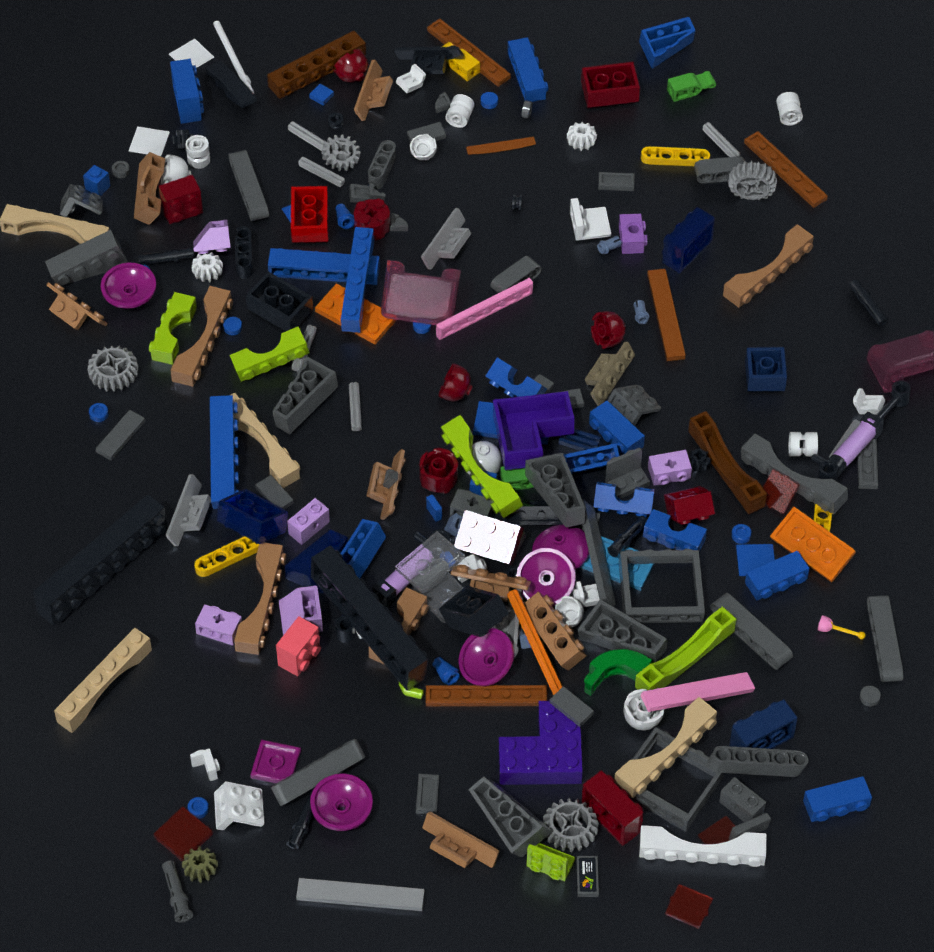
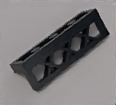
M521 500L523 506L503 518L504 522L514 525H563L545 500Z

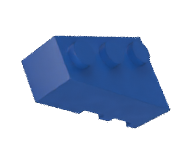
M690 17L641 30L639 43L652 69L693 42L696 30Z

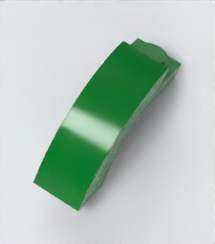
M627 649L605 652L590 663L589 673L584 679V692L591 696L599 685L612 675H624L635 681L636 675L651 664L652 659L639 652Z

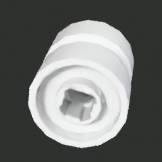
M785 92L779 95L776 103L781 123L784 125L799 123L803 118L798 95L794 92Z
M463 94L455 95L446 113L447 122L457 128L465 127L473 111L474 101Z
M194 135L188 138L186 141L188 164L196 169L206 167L210 163L208 140L202 135Z
M790 432L788 443L789 456L800 457L804 454L806 457H812L813 454H817V432H806L804 435L801 432ZM800 440H803V448H800Z

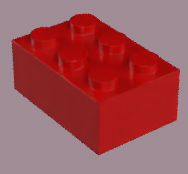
M327 186L291 187L292 242H328Z

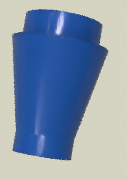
M338 204L335 208L338 225L343 229H349L354 225V215L344 204Z
M437 657L433 661L432 665L444 684L452 685L457 682L460 674L456 667L446 662L442 657Z

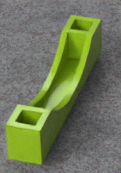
M461 415L441 426L444 433L441 436L447 445L451 444L453 447L451 451L454 456L461 458L462 467L466 472H471L472 476L470 477L476 486H481L482 490L480 491L486 500H491L492 503L490 505L496 514L500 513L505 518L523 506L520 497L510 483L492 478L476 464L472 449L473 435Z
M723 606L707 618L697 632L679 649L666 658L649 664L636 675L635 688L637 690L647 689L648 691L666 687L735 631L736 618Z

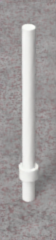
M215 21L213 25L239 78L254 94L251 81L245 74L220 21Z

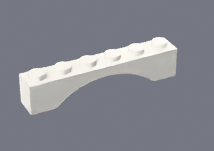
M641 825L639 857L647 860L657 858L667 861L686 860L690 863L703 861L710 864H748L752 867H757L765 864L766 833L745 832L727 842L697 844L682 840L669 833L663 827Z

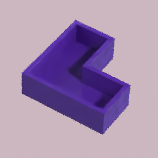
M568 391L493 400V418L505 470L525 468V460L543 457L540 438L574 434V414Z
M539 701V736L499 737L500 785L582 784L581 728L550 704V701Z

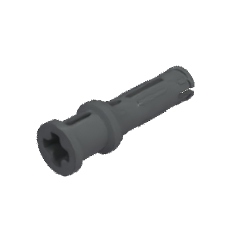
M172 860L166 861L162 864V868L171 894L170 905L175 911L174 919L179 923L189 921L193 917V912L188 906L189 898L183 892L175 862Z

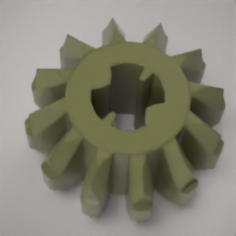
M200 846L198 851H194L191 848L190 854H185V861L182 862L185 876H190L192 882L196 878H198L200 883L202 878L209 881L210 875H215V868L218 867V861L215 860L216 855L210 853L208 847L204 851H202Z

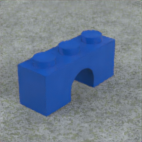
M498 357L486 374V377L490 379L489 383L496 388L500 386L505 388L504 393L512 398L515 395L521 397L545 394L547 390L546 387L528 376L520 385H514L513 378L517 369Z
M597 482L594 507L598 508L597 510L601 512H609V509L617 510L618 514L635 512L636 516L647 517V514L652 512L655 489L635 487L633 498L623 501L616 495V484Z
M655 509L652 510L644 526V538L651 542L665 545L670 549L699 550L700 552L706 540V528L688 523L683 531H674L670 528L671 515Z

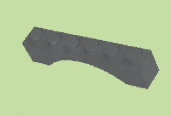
M754 434L741 447V460L744 463L755 467L762 474L770 476L777 483H782L792 492H797L807 501L820 506L824 511L834 515L848 500L847 487L833 479L810 478L790 470L777 458L772 450L771 443L757 434Z

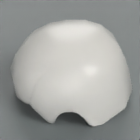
M428 134L417 135L410 143L411 154L418 160H429L437 151L435 138Z
M572 596L562 597V601L555 605V610L558 609L563 615L564 619L562 621L565 625L568 624L570 627H575L582 621L584 614L582 604Z

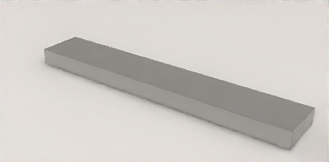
M299 878L296 899L300 901L422 911L424 889Z

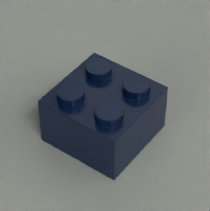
M784 347L747 348L745 357L747 391H785L787 372Z

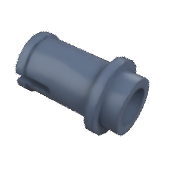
M614 236L606 241L602 240L597 245L598 251L601 254H608L610 250L621 246V240L616 241L619 239L618 236Z
M638 300L637 303L634 302L633 304L636 313L635 320L639 324H645L648 322L649 314L646 312L645 302Z

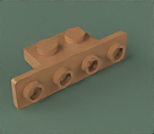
M371 60L354 107V111L361 121L366 120L370 108L385 105L393 83L390 76L381 77L382 69L376 60Z
M49 282L46 286L59 294L49 310L63 321L79 330L87 316H89L96 322L107 326L108 323L103 320L104 316L97 311L94 313L90 311L91 307L83 301L80 304L76 301L78 297L70 292L68 294L65 293V288L58 283L54 285Z
M403 449L394 456L391 468L379 462L373 465L366 496L383 503L380 517L382 520H385L389 515L391 516L395 510L394 500L399 492L397 486L402 478V473L400 472L406 460L404 458L405 450ZM392 469L398 472V480L388 489L383 486L386 470Z
M457 565L451 570V575L471 579V587L499 594L501 600L505 602L508 601L507 593L510 591V587L528 590L531 581H527L524 577H508L507 574L501 572L495 574L488 573L487 570L480 568L473 570L469 569L466 565Z
M432 812L427 813L423 829L436 836L431 842L430 849L464 868L474 859L491 868L495 866L499 854L498 849Z

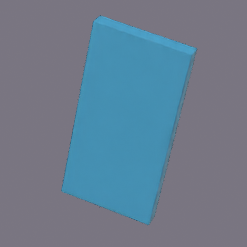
M601 536L610 579L620 583V553L618 556L612 557L608 553L607 548L614 541ZM627 547L626 549H623V550H622V551H625V550L638 551V550L633 549V548H630V547ZM589 555L580 568L593 572ZM628 564L629 586L641 591L654 564Z

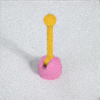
M821 616L818 631L829 632L831 629L858 636L861 640L866 637L864 632L858 633L835 626L829 617Z

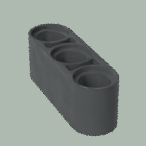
M385 140L381 142L368 169V184H374L376 190L384 186L396 160V145L393 141Z
M737 156L699 160L694 164L697 181L699 183L727 182L733 167H737L738 163L743 164L745 159Z
M525 256L497 275L492 280L490 286L497 293H500L528 278L534 280L540 274L542 267L529 256Z

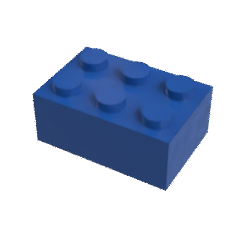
M191 58L171 61L172 83L181 124L201 121V113H204L203 103H200V101H203L202 92L198 90L200 88L199 79L195 77L197 75L196 65H192Z

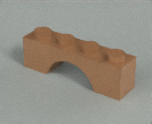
M151 152L139 163L134 219L148 225L160 214L161 199L156 198V189L164 173L165 158Z
M406 587L397 601V613L403 619L401 625L404 632L410 635L412 631L417 630L420 618L427 614L429 605H427V596ZM369 647V658L384 664Z

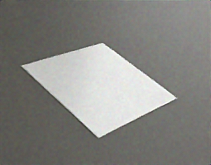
M196 39L169 53L175 61L191 58L192 65H196V68L214 58Z
M137 126L129 151L142 154L151 152L161 156L169 131Z

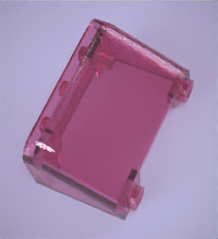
M387 260L381 303L382 316L389 319L436 325L454 316L461 270L446 269L442 272L441 277L405 273V266L401 262Z
M927 330L917 335L881 345H874L870 348L867 361L884 393L891 392L893 383L899 380L903 381L904 377L934 369V331Z

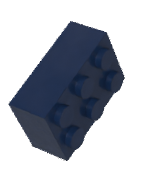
M784 699L780 702H773L766 709L754 712L749 718L735 722L732 726L729 746L773 749L794 738L797 716Z

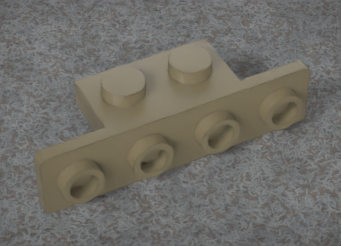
M624 342L617 354H601L584 379L587 385H595L591 391V396L597 406L605 402L634 358L635 353L629 342Z

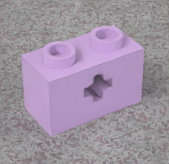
M686 450L649 456L648 469L653 486L666 485L677 481L683 482L691 479L692 467Z
M314 498L287 521L288 534L303 545L330 522L329 509Z
M204 604L195 623L196 633L234 645L238 625L242 622L241 616L235 612H227L216 606Z

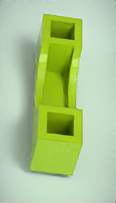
M174 292L172 299L168 300L167 311L162 314L161 325L156 328L155 339L149 345L152 360L171 365L174 364L179 352L178 339L173 337L171 332L176 326L192 321L197 308L194 296Z
M298 326L281 333L279 344L270 352L259 354L245 348L231 354L230 358L242 382L261 373H266L280 365H285L296 358H302L309 354V350Z

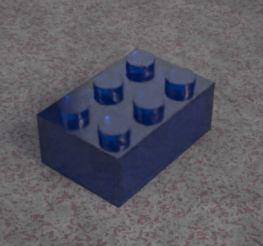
M698 207L693 212H689L682 223H678L671 234L665 236L663 240L662 263L681 273L712 241L715 217Z
M247 489L219 500L217 521L255 543L261 544L286 532L288 512Z

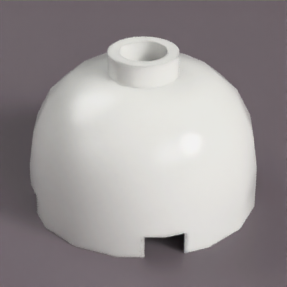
M166 155L165 162L167 164L161 176V185L191 175V171L188 170V165L184 159L175 155Z
M488 441L474 443L472 449L476 464L484 471L499 472L500 467H502V455L499 448Z
M639 689L627 696L624 703V716L631 727L642 731L650 730L659 724L663 718L664 709L648 712L640 696L647 689Z

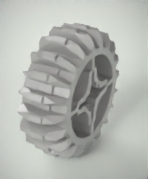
M751 160L750 163L744 161L743 164L738 163L737 167H733L729 174L728 184L731 192H734V196H740L741 199H758L760 201L762 198L767 199L768 196H772L776 189L777 178L775 171L770 166L766 167V163L760 164L759 161L753 163Z
M111 345L108 349L104 346L103 351L98 349L97 354H92V359H89L87 368L89 378L94 386L98 385L99 389L105 388L106 392L109 389L115 392L117 388L122 391L123 386L129 388V383H134L139 369L137 358L132 351L128 352L127 348L122 349L120 345L117 348Z
M568 798L567 802L560 799L559 805L553 803L552 808H548L543 816V823L553 831L547 836L549 844L554 843L555 849L561 846L563 852L566 848H570L572 853L574 848L581 851L582 846L587 848L589 842L593 843L598 833L597 827L599 823L592 807L586 808V802L579 804L578 798L575 802H571V799ZM580 818L585 821L587 828L583 827V824L579 822ZM554 822L558 823V826L561 828V832L557 831V829L554 826Z

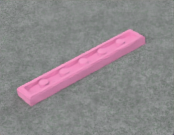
M528 278L436 324V336L441 340L533 293V281Z
M744 672L643 691L640 696L648 712L688 705L698 697L704 701L751 693L755 690V687L748 673Z

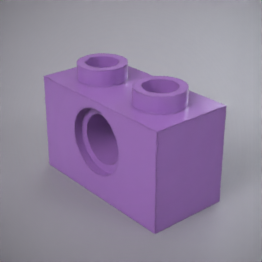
M619 214L622 254L644 253V246H647V235L643 233L646 231L645 221H642L641 214Z

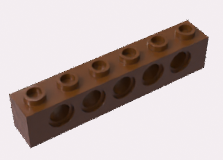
M352 31L267 74L268 87L279 99L288 96L292 92L319 80L329 73H333V69H336L334 65L345 54L349 53L351 55L354 53L353 50L360 49L366 55V43L355 31Z

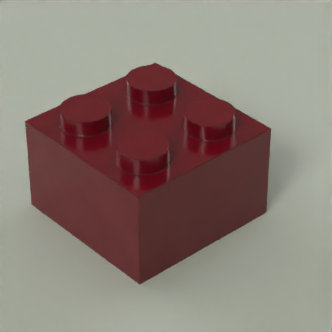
M193 175L159 186L161 207L169 224L203 213L201 191Z
M701 486L664 494L667 514L671 515V519L679 524H688L691 522V519L696 518L698 520H705L710 518L709 515L715 514L711 491Z

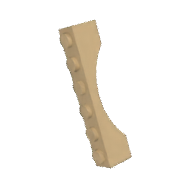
M9 204L6 205L0 218L2 232L14 235L35 231L58 232L73 238L79 244L109 231V227L104 225H97L87 221H79L69 217Z
M235 393L231 394L233 395L234 402L238 403V413L235 414V419H238V430L251 435L263 446L270 460V475L273 476L282 488L300 479V466L298 462L290 458L287 449L279 445L277 438L268 432L263 422H259L255 412L247 408L244 399L239 398Z
M134 628L54 710L57 723L73 733L87 718L93 705L104 690L120 674L139 664L152 651L150 638Z
M698 697L685 709L682 728L671 744L652 756L629 760L615 773V784L619 788L624 789L631 798L637 794H642L651 781H656L665 768H670L679 755H684L693 742L697 743L707 729L711 730L715 726L717 711Z

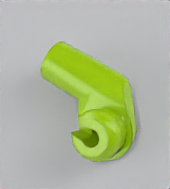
M399 682L404 695L422 700L424 690L412 687L407 691Z

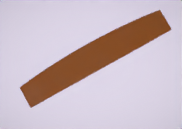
M534 137L468 146L466 149L468 155L523 148L535 145L536 142Z

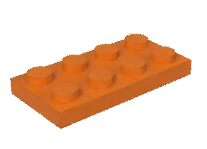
M336 283L317 304L315 312L341 326L345 288ZM364 299L360 333H353L376 345L397 321L396 315Z
M796 507L791 509L770 535L772 540L790 553L798 550L806 564L831 583L856 553L853 548Z

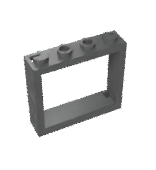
M647 549L644 551L625 550L620 552L619 573L624 614L640 623L703 622L705 608L699 550L684 549L673 551L672 549H665L663 551H654ZM692 563L697 606L631 607L628 564Z
M655 727L632 760L648 757L656 744L666 748L675 738L667 731L663 732ZM690 746L684 755H679L678 757L713 776V779L689 813L684 812L646 789L642 794H637L633 798L629 796L632 801L684 831L688 830L725 775V773H717L710 770L707 765L709 757L702 751L695 750Z

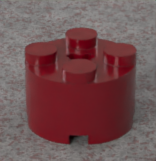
M382 199L359 201L354 209V229L355 227L373 228L374 241L384 238L385 234L390 230V210Z
M435 448L429 453L427 451L420 459V481L422 487L437 493L446 494L450 492L458 480V461L451 451L444 448Z

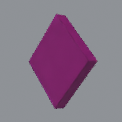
M261 740L251 771V778L272 783H278L295 773L301 748Z

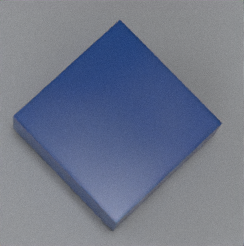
M319 84L309 94V97L324 106L334 96V91Z
M434 495L426 497V508L436 522L441 520L442 507Z

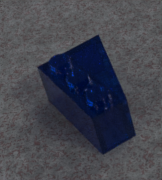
M333 530L326 532L285 565L286 579L304 587L317 586L318 593L321 594L322 590L311 578V557L330 545L335 551L338 550L341 553L348 542V537Z

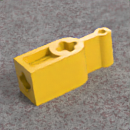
M448 42L442 47H449L454 45L451 42ZM460 49L464 55L463 59H447V63L453 71L466 81H469L480 73V62L464 49Z

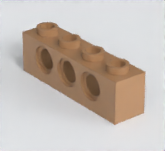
M537 592L524 605L535 629L558 663L569 671L587 656L583 651L585 647L579 639L575 640L573 629L568 624H564L562 621L564 617L558 609L555 610L553 608L554 602L547 594L544 596ZM547 611V615L542 618V615ZM557 626L556 632L552 633L554 627ZM568 641L567 646L562 648L563 644Z

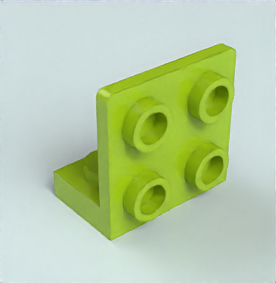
M538 843L536 846L529 844L527 848V867L534 872L545 873L554 880L566 881L575 857L541 843Z

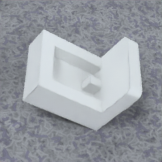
M414 64L409 73L397 78L396 83L406 93L422 87L426 74Z
M862 388L858 389L853 398V404L859 414H866L867 412L877 414L885 402L883 395H865Z
M475 554L455 563L456 566L466 565L469 569L473 570L479 568L487 569L484 559H480ZM457 576L458 580L462 583L469 579Z
M580 581L576 582V589H573L574 598L582 604V607L596 605L599 601L596 584L581 586Z
M210 749L198 750L190 754L192 767L205 764L209 780L218 779L217 771L220 770L217 758L213 759Z

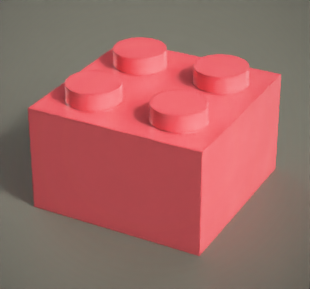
M298 616L276 644L278 666L297 677L302 671L304 672L308 668L313 656L316 657L321 650L319 627Z

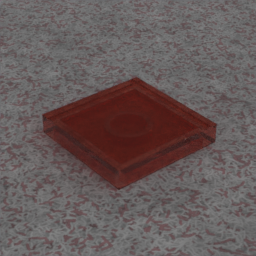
M182 807L153 835L155 839L181 861H185L184 855L190 854L191 848L196 851L213 833L212 830Z

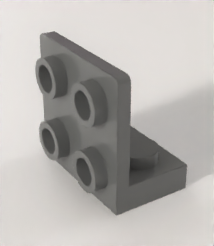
M70 183L61 200L60 215L67 217L69 212L72 213L76 204L101 215L103 199L96 193L85 191L80 185Z
M637 384L614 388L607 400L634 426L642 414L657 412L661 409L657 401L650 397L643 387Z
M641 448L629 450L626 454L613 457L607 462L605 483L616 484V495L619 499L634 493L635 487L646 488L650 486V480L641 468Z

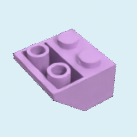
M227 220L209 222L193 241L194 252L205 254L209 253V250L216 249L217 252L227 251V248H231Z
M317 586L297 588L279 600L283 635L298 616L318 626L319 632H323Z

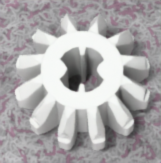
M575 122L573 126L569 127L567 133L569 146H573L574 150L580 148L581 151L584 148L589 150L590 147H594L597 139L594 126H590L589 123L584 124L581 122L578 124Z
M213 252L203 255L198 254L197 258L193 259L192 272L195 274L196 279L201 278L202 282L205 280L211 282V279L217 280L218 276L222 275L223 263L218 255L214 256Z

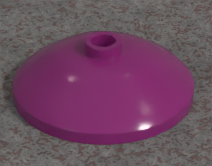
M138 263L116 265L105 273L101 281L103 297L107 302L119 308L141 306L152 298L156 290L154 274L150 269Z
M564 524L552 526L541 532L535 539L532 551L540 548H551L562 552L569 558L574 570L579 568L589 556L585 532L576 526L565 527Z
M540 548L530 552L523 558L517 569V576L531 581L528 590L521 589V594L526 600L540 592L544 596L547 594L554 602L552 606H555L562 601V597L570 596L575 586L576 575L573 564L566 555L555 549ZM545 575H550L551 579L549 582L544 581Z
M491 628L482 637L471 635L463 644L459 654V668L463 677L477 686H489L500 681L507 674L513 662L514 649L510 638L504 632L495 628Z
M334 774L324 778L315 786L311 794L310 805L313 816L321 825L331 830L346 831L354 829L366 821L372 810L373 799L369 787L360 778L350 774ZM340 807H344L345 810H342V811H341V810H339V808H340Z

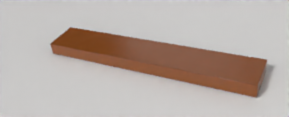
M438 19L427 27V31L444 45L451 42L454 46L464 49L480 62V73L496 86H501L511 78V74L443 20Z
M759 131L745 138L744 143L813 208L827 200L828 195Z
M666 269L648 270L647 276L666 360H683L686 355Z
M426 685V706H538L539 701H547V685Z

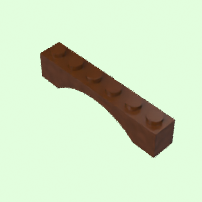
M707 411L691 417L688 432L702 450L708 451V457L711 458L712 465L746 512L750 514L765 507L767 493L759 482L746 474L734 460L719 433L716 423Z

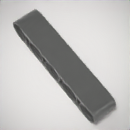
M242 150L229 153V162L251 222L268 218L267 204L247 151Z
M724 593L710 605L713 613L723 606L736 618L734 633L774 669H779L793 657L790 648L729 593Z
M868 596L867 608L881 681H902L903 667L889 596Z
M355 738L270 788L278 803L282 806L314 788L324 778L338 774L366 756Z
M717 746L709 757L707 765L710 770L717 773L798 777L806 767L808 757L804 752L797 750Z

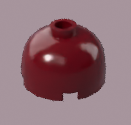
M360 49L353 50L354 53L351 55L349 53L345 54L334 65L336 69H333V71L341 80L351 83L355 81L360 82L365 78L368 70V60Z
M602 311L593 316L592 320L595 321L594 326H591V333L596 345H601V348L605 349L614 347L623 340L626 326L623 319L617 313Z
M455 363L452 364L444 378V385H441L438 397L454 402L461 400L464 395L468 396L472 385H470L471 378L468 371Z

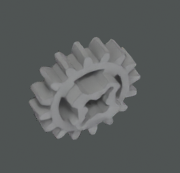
M342 134L340 138L334 135L333 139L329 137L327 142H324L321 152L323 154L322 159L327 160L326 165L331 164L332 169L338 167V171H341V168L348 171L349 166L354 168V165L358 163L361 153L359 151L360 147L355 146L356 141L351 142L349 136L345 139Z

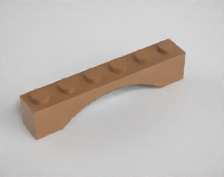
M797 224L785 234L783 249L772 263L754 272L736 274L724 284L723 296L739 308L743 304L749 303L755 294L761 293L766 285L773 283L778 275L785 273L790 265L797 263L802 255L812 250L814 236Z
M209 286L203 299L207 315L205 331L194 346L176 357L171 368L173 382L193 387L196 380L200 379L201 368L206 365L207 355L209 351L212 352L214 340L220 335V327L227 319L228 309L231 310L233 306V299H231V291Z
M259 543L256 566L264 583L263 594L255 610L238 625L234 640L235 651L259 655L260 649L265 646L266 636H264V633L269 630L270 619L268 617L269 614H273L274 603L272 601L273 597L276 598L278 594V586L276 585L277 581H281L282 578L281 565H285L286 553H283V545Z

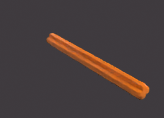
M511 590L507 593L508 599L553 695H555L563 686L518 590Z

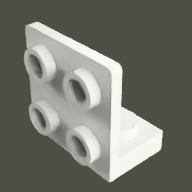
M578 198L571 199L570 215L576 240L611 236L606 207L583 209V206L579 205Z
M224 782L214 792L216 829L225 830L233 821L260 827L264 825L261 788Z

